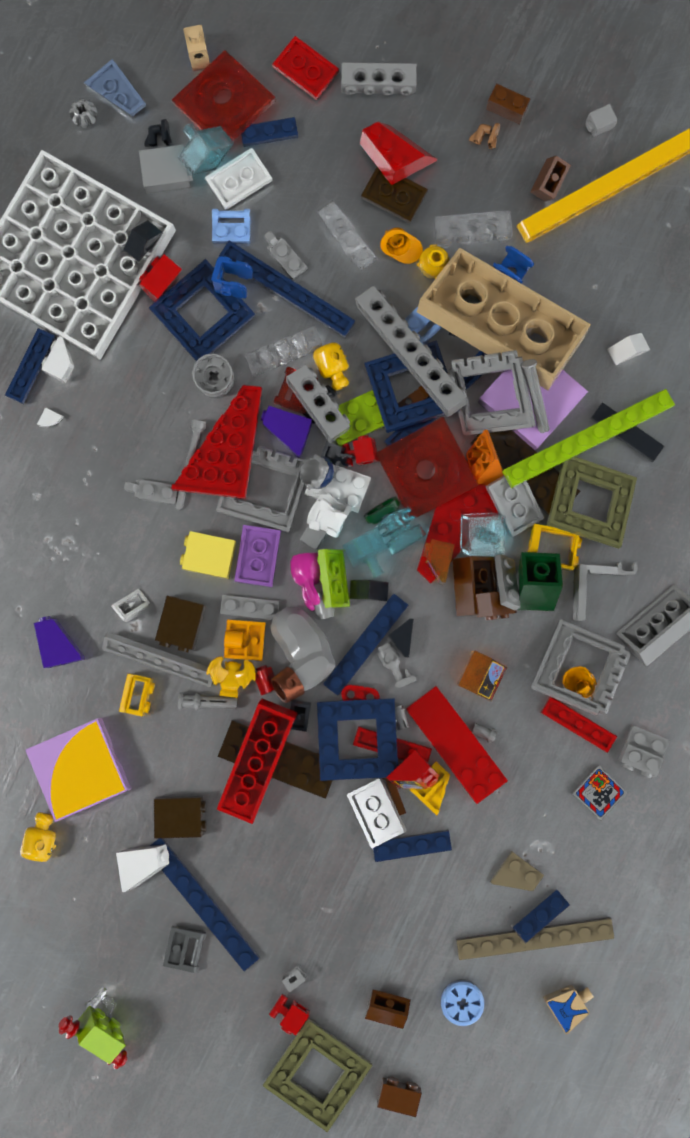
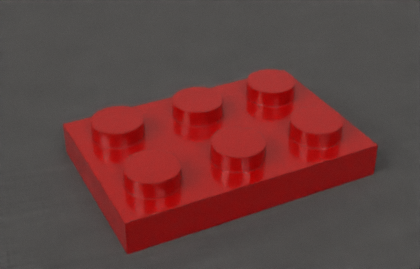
M294 36L272 64L275 70L315 100L320 97L339 73L338 67L296 36Z

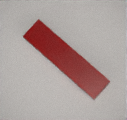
M551 696L540 712L606 753L609 752L618 737Z
M358 726L353 745L378 753L377 732ZM397 738L398 759L405 760L414 751H417L429 762L432 748Z

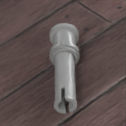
M179 692L178 709H237L238 698L201 696L199 693L186 695L183 692Z

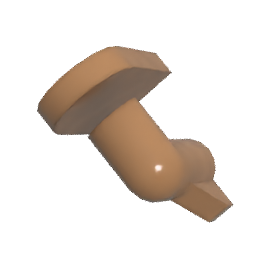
M495 123L493 129L490 125L480 124L478 130L470 136L469 141L480 145L485 133L489 134L488 146L489 149L493 150V148H496L500 124Z

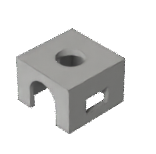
M299 965L282 977V982L289 992L306 981V975Z

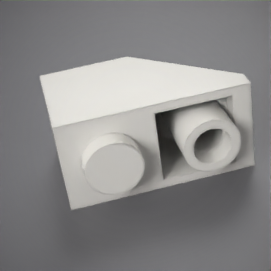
M59 336L57 340L53 341L49 356L44 358L42 370L66 384L74 369V364L67 342L63 337Z

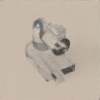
M102 987L95 997L85 1003L84 1006L86 1008L89 1006L95 1008L101 1000V1003L105 1005L101 1010L110 1018L116 1002L108 995H105L107 989Z

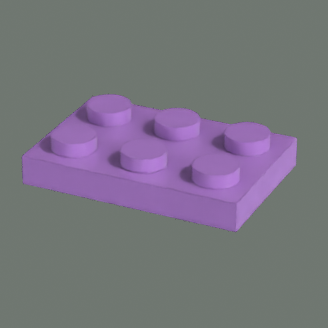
M243 525L234 582L273 588L281 530Z

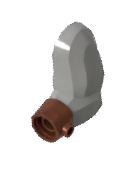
M295 607L280 610L274 616L270 626L272 636L281 646L286 658L291 663L289 667L286 666L271 679L273 689L285 703L304 695L305 691L318 685L335 668V661L326 635L308 613Z

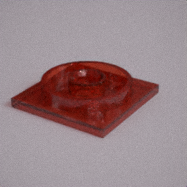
M226 50L172 99V103L222 151L276 102V97ZM227 90L231 92V98L225 103H217L214 100L219 91Z
M444 417L376 452L410 520L479 486ZM423 460L432 462L435 467V473L429 479H423L417 473V466Z

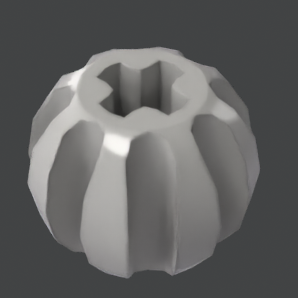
M81 98L78 102L71 104L72 108L69 110L70 118L74 124L88 128L89 124L93 125L96 122L95 118L98 117L97 109L90 100L85 101L84 98Z

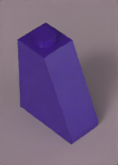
M268 406V409L264 410L261 416L264 428L296 457L301 458L313 424L312 419Z
M50 616L39 618V622L34 623L43 668H52L85 660L82 652L57 619H51Z

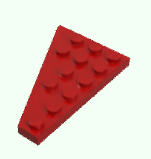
M243 385L240 388L237 396L230 402L231 405L213 426V430L208 433L206 440L191 457L189 464L184 467L177 481L172 484L171 489L173 491L246 499L263 391L262 387Z
M456 450L451 455L417 568V572L430 584L435 580V577L425 561L428 559L436 574L439 575L452 562V559L498 513L485 487L487 485L475 483L469 463Z

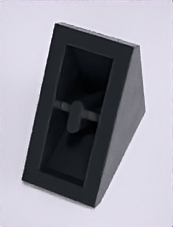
M147 220L132 229L124 251L140 262L163 232Z
M350 580L349 599L387 602L389 582Z
M414 619L407 620L388 635L401 654L409 658Z
M291 700L290 710L298 712L291 728L292 730L307 732L312 702Z

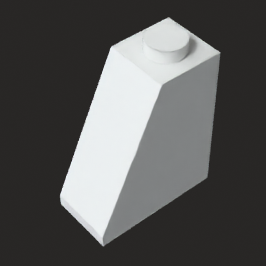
M166 844L131 848L116 853L122 892L136 888L169 864V853Z

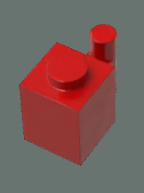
M369 435L359 436L358 440L352 441L354 450H350L349 443L342 445V447L346 448L344 454L355 456L356 464L362 466L379 462L375 439L369 437ZM348 457L347 463L353 467V458Z
M267 665L256 668L255 681L261 696L274 691L271 684V679L275 676L273 668H267Z
M282 994L269 1015L275 1019L278 1013L282 1014L283 1016L280 1020L281 1029L287 1034L291 1035L293 1033L296 1036L309 1017L310 1010L295 1000L292 1001L289 1007L286 1006L285 1003L288 997Z

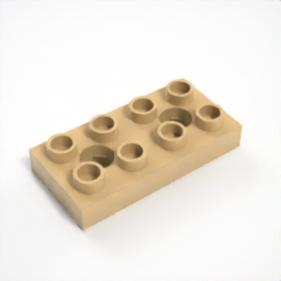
M461 248L456 251L420 298L417 313L486 354L501 353L502 355V352L516 350L518 357L522 356L523 361L535 359L537 361L536 370L539 384L546 390L551 388L591 326L588 322ZM473 295L479 299L480 303L472 304L463 299ZM534 333H537L541 335L546 340V342H534L529 338V336L533 335Z

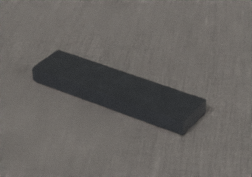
M602 402L590 419L598 423L617 412ZM637 426L616 436L651 462H654L664 448L663 444Z

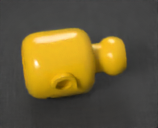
M432 244L422 252L416 266L419 267L420 272L425 277L436 279L450 261V258L443 248L437 246V244Z
M332 342L316 349L313 353V359L320 375L326 379L331 378L332 388L338 391L349 386V380L343 374L349 368V364L342 347L338 343Z
M38 812L35 815V827H28L24 833L20 854L28 860L46 862L50 859L52 850L56 847L54 844L56 833L49 830V826L53 822V816L48 813Z

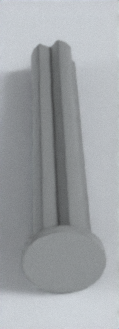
M529 359L523 361L521 367L525 370L538 431L545 433L549 431V424L536 370L537 361Z

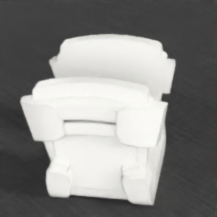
M322 493L309 512L307 524H309L311 529L317 531L320 529L324 530L330 536L337 538L352 507L338 502L329 493Z

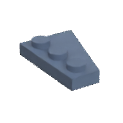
M113 59L84 82L88 87L132 117L147 105Z

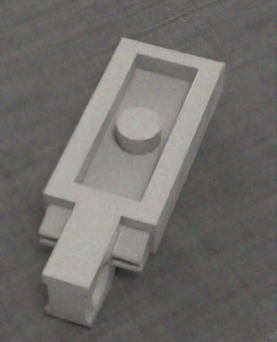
M271 231L264 235L265 240L269 243L267 246L269 253L293 281L308 269L284 239L280 236L276 238Z
M141 479L136 480L135 484L125 482L124 486L125 491L134 492L133 497L142 500L176 505L178 491L171 489L172 484Z

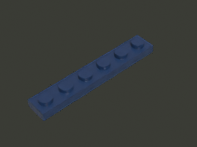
M393 594L323 685L338 696L409 605Z

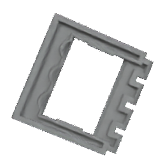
M516 350L502 352V355L501 353L487 354L484 357L483 355L469 357L467 360L466 358L452 360V368L449 369L450 374L454 377V383L458 388L461 386L465 392L466 387L463 377L512 370L516 399L520 407L471 414L468 397L466 396V405L458 411L464 436L481 434L485 429L489 432L530 428L536 425L525 370L521 367L523 359L522 356L518 357Z
M258 446L256 452L253 449L251 464L296 477L289 493L286 511H278L238 498L220 496L216 512L289 533L304 487L300 478L301 465L304 464L305 459L295 456L292 463L290 462L291 455L276 451L275 457H272V449Z
M560 619L531 688L595 716L598 713L607 715L611 705V701L607 699H613L618 687L616 683L620 682L625 670L623 666L627 665L631 653L624 650V645ZM573 638L609 652L591 700L581 697L582 695L564 687L562 689L554 685Z

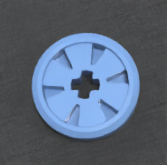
M457 980L450 983L444 989L441 995V1008L444 1016L451 1023L458 1026H468L475 1023L481 1017L484 1010V998L480 989L474 983L467 980ZM465 998V1001L468 1003L467 1005L464 1004L461 1008L457 1002Z

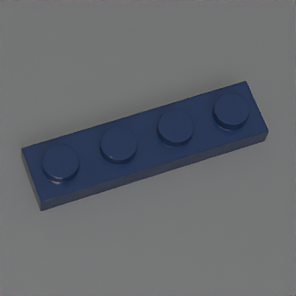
M37 328L5 393L6 397L24 405L42 368V362L48 356L51 345L57 338L55 335Z
M449 830L393 838L373 848L375 862L452 850Z

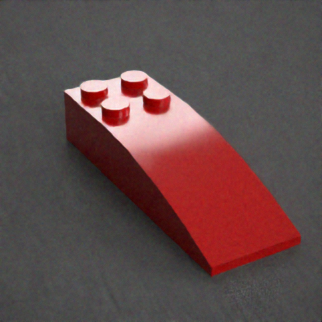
M437 686L406 708L412 719L476 804L480 803L508 781Z
M261 698L216 810L253 824L298 712Z

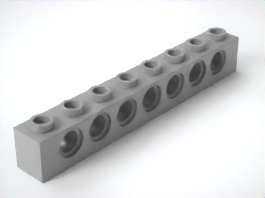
M373 285L355 298L357 308L447 417L451 416L466 405L467 394L461 386L458 388L454 383V377L449 372L446 373L443 370L440 360L433 358L430 348L419 341V335L408 328L409 324L406 319L399 317L395 306L392 303L389 304L385 300L384 293L381 290H377ZM376 307H381V308H382L381 310H378V311L374 310V308H376ZM388 320L393 321L391 324H385ZM399 334L405 335L403 338L396 337ZM409 348H415V349H416V351H414V352H409V351H407V350H408ZM421 362L428 363L426 366L419 365V363ZM432 376L440 377L438 380L431 379ZM450 390L451 393L443 394L442 391Z

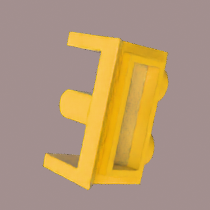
M127 673L119 712L145 716V713L149 712L151 702H148L149 695L153 694L155 683H152L153 678Z

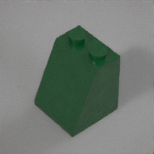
M521 552L517 574L520 608L517 610H555L563 588L560 554Z

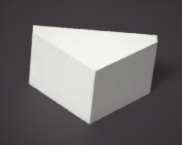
M638 333L624 338L607 350L615 366L649 351L650 348L643 334Z
M137 589L114 603L111 607L123 621L129 622L145 609L150 602Z

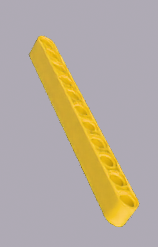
M690 128L521 221L516 227L525 243L531 242L690 154Z

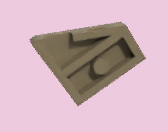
M511 851L490 882L493 885L534 891L544 877V874Z

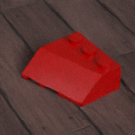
M376 122L362 129L360 145L391 185L437 161V158L390 125Z

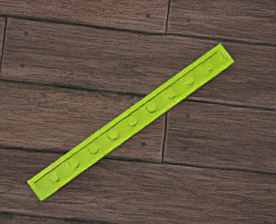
M664 389L504 469L502 473L512 489L674 407L675 403L667 389Z

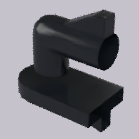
M162 119L161 125L149 126L148 135L144 142L145 147L157 146V133H161L164 144L170 146L172 140L167 119Z

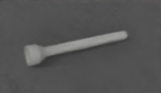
M192 419L191 428L193 435L185 467L189 464V460L197 450L200 434H203V431L206 430V422ZM178 492L175 505L177 510L183 508L186 492Z

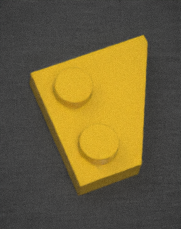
M435 761L431 766L440 775L437 778L436 784L427 789L409 790L437 816L450 774Z

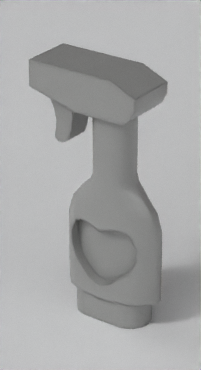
M391 642L378 647L379 653L377 654L383 666L390 669L397 681L395 683L396 688H402L417 681L415 676L408 672V669H405L406 678L403 677L399 669L400 656Z

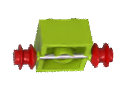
M89 1006L78 1020L72 1022L73 1017L69 1015L62 1018L59 1022V1034L66 1033L67 1039L77 1036L78 1044L96 1055L108 1065L113 1063L114 1069L125 1065L127 1051L122 1050L126 1046L123 1038L124 1035L120 1028L121 1024L115 1018L110 1019L101 1009Z

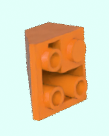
M485 429L467 451L466 456L475 483L488 485L504 474L502 473L503 469L489 431Z

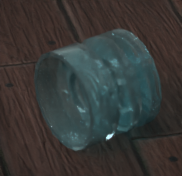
M410 507L391 513L375 527L377 532L386 528L387 531L380 535L381 538L391 536L392 539L386 543L391 555L402 551L426 536L420 524L411 527L410 523L416 518L415 515L408 518L405 517L412 512Z

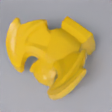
M218 656L214 658L208 665L206 674H210L215 685L220 683L222 688L220 696L238 698L237 690L239 687L242 686L245 689L252 679L255 681V667L249 660L243 661L244 669L239 671L241 663L225 661L224 669L221 666L224 657Z

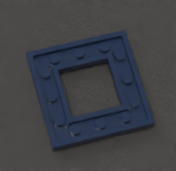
M206 259L149 307L151 312L195 361L206 354L215 352L256 316L242 299L232 295L225 296L214 291L211 280L214 267ZM205 287L228 313L200 337L177 310Z
M437 340L426 343L432 352L433 358H438L443 365V370L448 373ZM410 348L407 351L414 352L416 349ZM395 353L364 363L386 433L445 415L432 398L399 408L389 376L409 370ZM427 362L419 363L420 366H426L428 364ZM439 376L431 377L432 380H438L440 378ZM444 390V391H442V393H443V394H450L451 391H450V390Z
M395 698L317 702L320 781L386 778L398 767ZM376 719L378 758L339 760L337 721Z

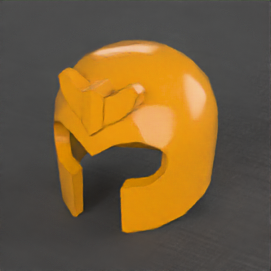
M582 666L570 668L565 672L562 681L566 689L578 693L586 699L592 697L597 685L593 674Z

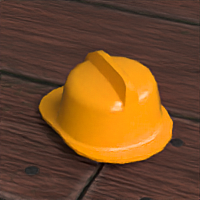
M396 227L386 230L385 235L380 241V247L386 255L404 264L416 262L423 252L421 242L402 228Z

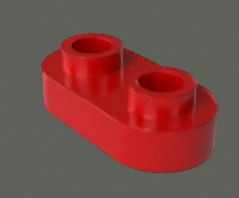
M347 685L341 693L343 701L367 700L366 696L369 693L373 694V699H380L376 689L364 686ZM348 691H354L355 696L349 698L347 696Z

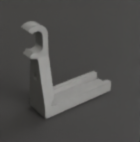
M617 562L616 567L583 564L574 567L573 621L586 620L587 574L630 576L637 572V563L631 565V571H623L621 562Z

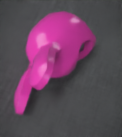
M318 553L297 554L290 561L292 577L295 583L301 586L304 603L310 611H315L314 605L320 604V597L314 587L319 584L321 575L317 561Z

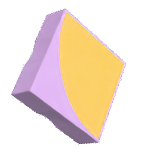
M97 718L26 749L55 822L131 789L123 767L114 753L111 738L102 718Z

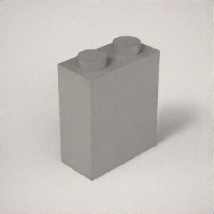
M184 145L139 151L143 187L146 194L191 188L190 181H193L192 170L188 169L187 165L191 161L189 151H185Z

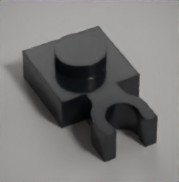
M326 441L321 456L330 459L332 464L339 466L341 462L342 465L351 468L352 465L347 463V458L355 459V456L352 454H344L346 448L333 442L329 443L328 441Z

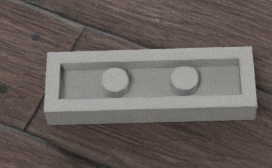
M499 553L495 556L500 603L512 610H517L520 608L514 559Z
M222 595L220 614L273 620L274 616L279 612L280 601Z

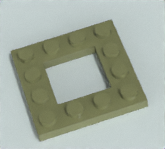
M573 457L563 462L547 525L617 549L621 548L637 477L578 457ZM579 480L613 491L606 522L572 511Z
M307 1018L264 1081L263 1087L328 1132L373 1065L314 1021ZM312 1048L344 1070L323 1102L292 1080V1077Z

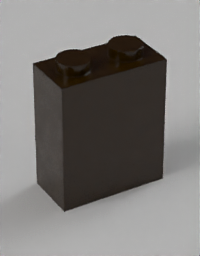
M166 596L155 641H159L160 646L170 648L171 645L178 646L177 650L189 653V649L195 650L206 606Z
M203 796L154 798V839L202 837L203 832L207 831V822L203 820V813L206 812V801H203Z

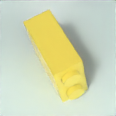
M190 531L184 540L186 551L185 554L181 555L180 565L186 571L229 579L237 542Z

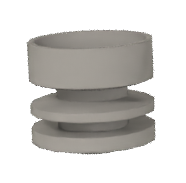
M206 354L194 364L192 370L193 381L204 395L212 398L223 397L233 388L235 381L234 371L228 360L221 355ZM212 374H214V375H217V374H218V376H217V377H218V380H217V381H215L214 379H213L212 381H210V380L212 379V377H211Z

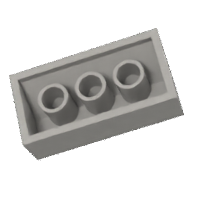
M673 585L616 633L631 653L647 667L690 631V597Z

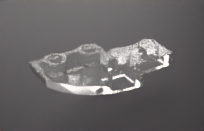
M333 200L318 210V214L335 240L361 271L377 261L376 256L356 233L354 226Z

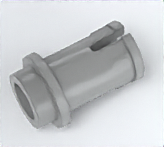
M403 705L395 707L398 730L410 727L404 711L406 708H403Z
M475 723L472 730L474 735L487 740L488 743L489 741L493 743L497 734L494 728L491 730L478 723Z

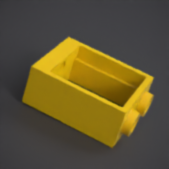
M533 524L527 552H538L541 532L570 537L571 543L567 564L561 563V570H574V567L578 566L579 556H576L577 548L580 549L582 537L555 527Z

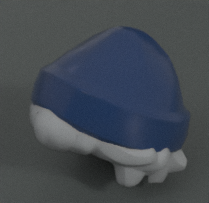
M317 454L314 457L305 459L304 464L301 465L300 472L302 483L307 486L308 490L326 487L334 478V467L330 459Z

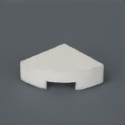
M45 408L37 425L41 427L53 426L58 424L63 419V416Z

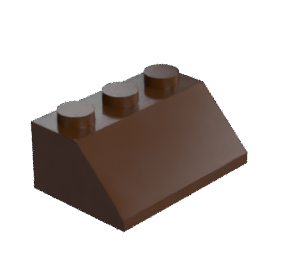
M469 556L452 559L457 616L477 615L475 594L497 592L495 557Z

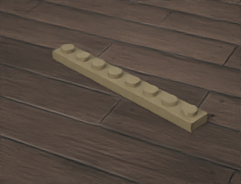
M603 918L546 926L526 944L515 931L456 939L459 960L609 940L614 939L612 919Z

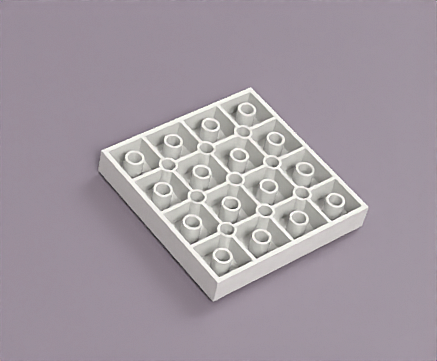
M41 150L0 219V303L101 360L142 290L139 287L141 283L139 280L140 276L145 270L150 272L153 268L151 263L157 256L161 257L176 230L169 221ZM149 220L163 234L138 262L124 251V247L132 229Z

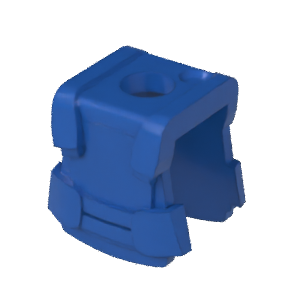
M506 246L507 256L501 264L494 262L493 267L522 283L523 281L521 280L529 270V267L532 268L534 266V263L516 248ZM507 268H514L516 275Z
M218 257L211 278L214 291L225 296L232 295L236 298L246 299L247 289L244 285L239 284V282L223 281L225 273L246 280L252 279V267L245 262L237 260L233 262L229 257Z

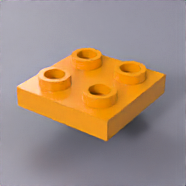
M227 620L224 637V658L263 661L266 623Z

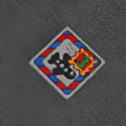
M599 765L572 792L601 821L627 793Z

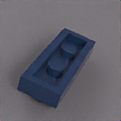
M295 117L240 126L243 147L298 138Z
M556 890L513 927V930L526 944L568 908L570 904Z

